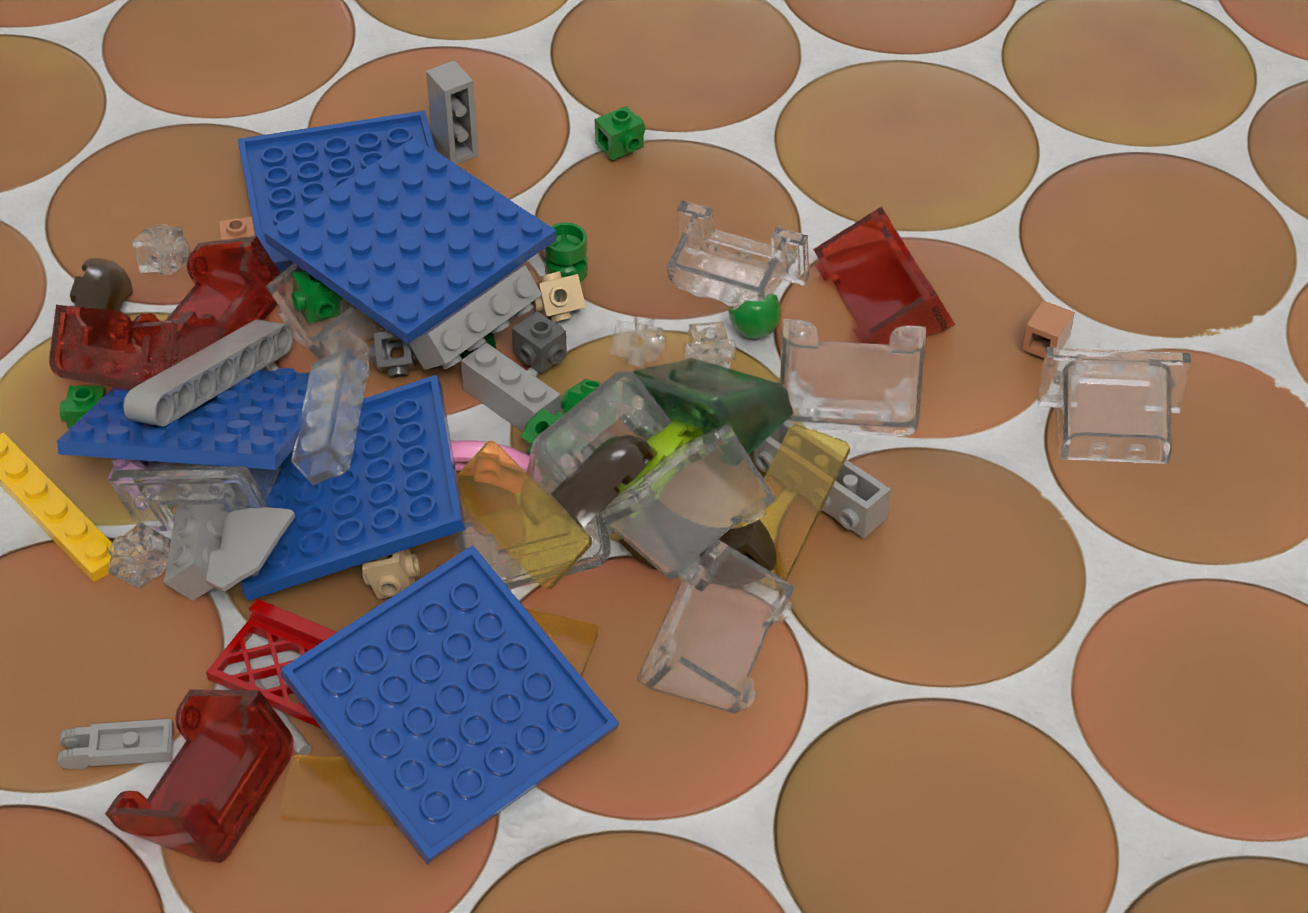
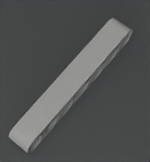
M257 319L132 388L124 401V414L126 418L130 421L167 426L286 355L293 343V330L291 326Z

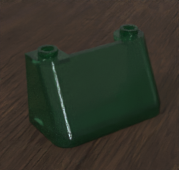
M694 358L634 370L625 376L619 384L637 432L648 436L659 428L658 424L665 417L699 427L703 432L706 443L712 444L715 440L720 443L726 450L722 455L724 461L735 465L742 462L794 414L789 401L788 391L782 384Z

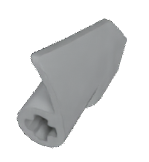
M269 507L247 508L229 512L225 516L220 548L212 550L206 576L207 584L225 592L241 580L257 576L272 550L294 520V512L289 509Z

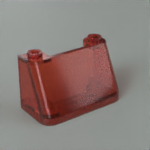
M882 206L813 249L820 260L814 265L824 281L831 278L859 326L853 331L864 348L870 345L873 350L943 333L955 326L938 294L925 277Z
M257 236L198 243L188 256L186 264L189 276L195 286L165 321H160L151 313L140 314L127 327V330L139 346L184 360L254 320L265 321L282 300L285 294V281Z
M56 304L49 365L53 373L61 378L131 390L222 339L224 328L161 321L162 331L158 335L144 337L143 343L132 342L133 322L124 312Z
M189 690L179 704L175 718L176 727L186 742L147 799L139 791H123L115 798L105 815L119 830L203 862L221 863L231 855L279 779L294 751V740L290 730L260 690Z

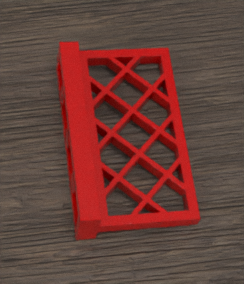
M256 599L249 608V620L206 671L207 679L321 729L302 703L296 704L289 701L288 695L294 694V692L287 684L285 685L283 678L280 676L281 668L292 661L279 664L276 653L293 650L303 655L337 632L265 601ZM252 634L268 639L269 643L246 649L245 643ZM272 654L274 665L255 670L251 669L250 659ZM245 661L247 672L235 675L223 672L228 665ZM277 675L280 683L278 687L264 690L257 687L254 680Z

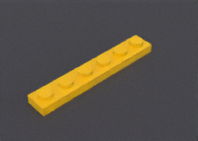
M4 432L1 433L0 486L94 583L126 564L123 553Z

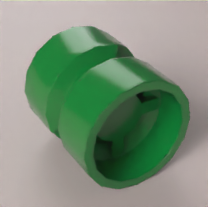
M562 222L552 225L551 227L556 230V241L544 249L545 275L561 272L563 278L578 274L580 282L583 281L588 272L587 235L585 230L574 223Z

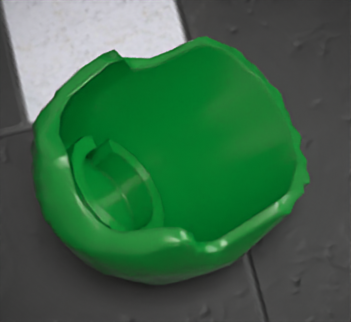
M769 294L762 301L746 300L738 308H729V318L735 330L751 339L768 336L780 322L781 306L777 295Z

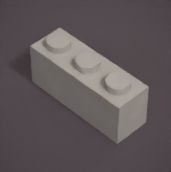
M455 60L427 70L431 132L436 150L456 165L479 156L473 80Z
M488 343L483 344L461 360L463 390L521 432L524 431L529 419L536 416L541 408L552 415L557 411L561 413V394Z

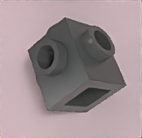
M538 311L512 328L513 353L519 356L525 364L531 365L539 372H545L553 365L559 364L567 356L566 331L561 325L552 322Z
M383 328V332L373 333L374 344H370L371 361L373 365H377V368L382 373H388V377H403L409 375V370L417 369V357L409 344L402 341L386 328ZM401 348L404 350V356L402 358H392L393 351Z

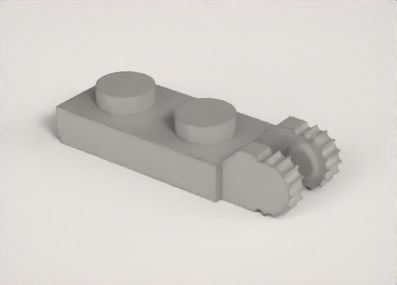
M170 719L99 723L91 724V727L66 729L60 734V743L62 744L61 746L69 749H63V751L58 753L57 764H59V767L61 766L67 770L85 769L89 765L104 766L172 761L173 721Z

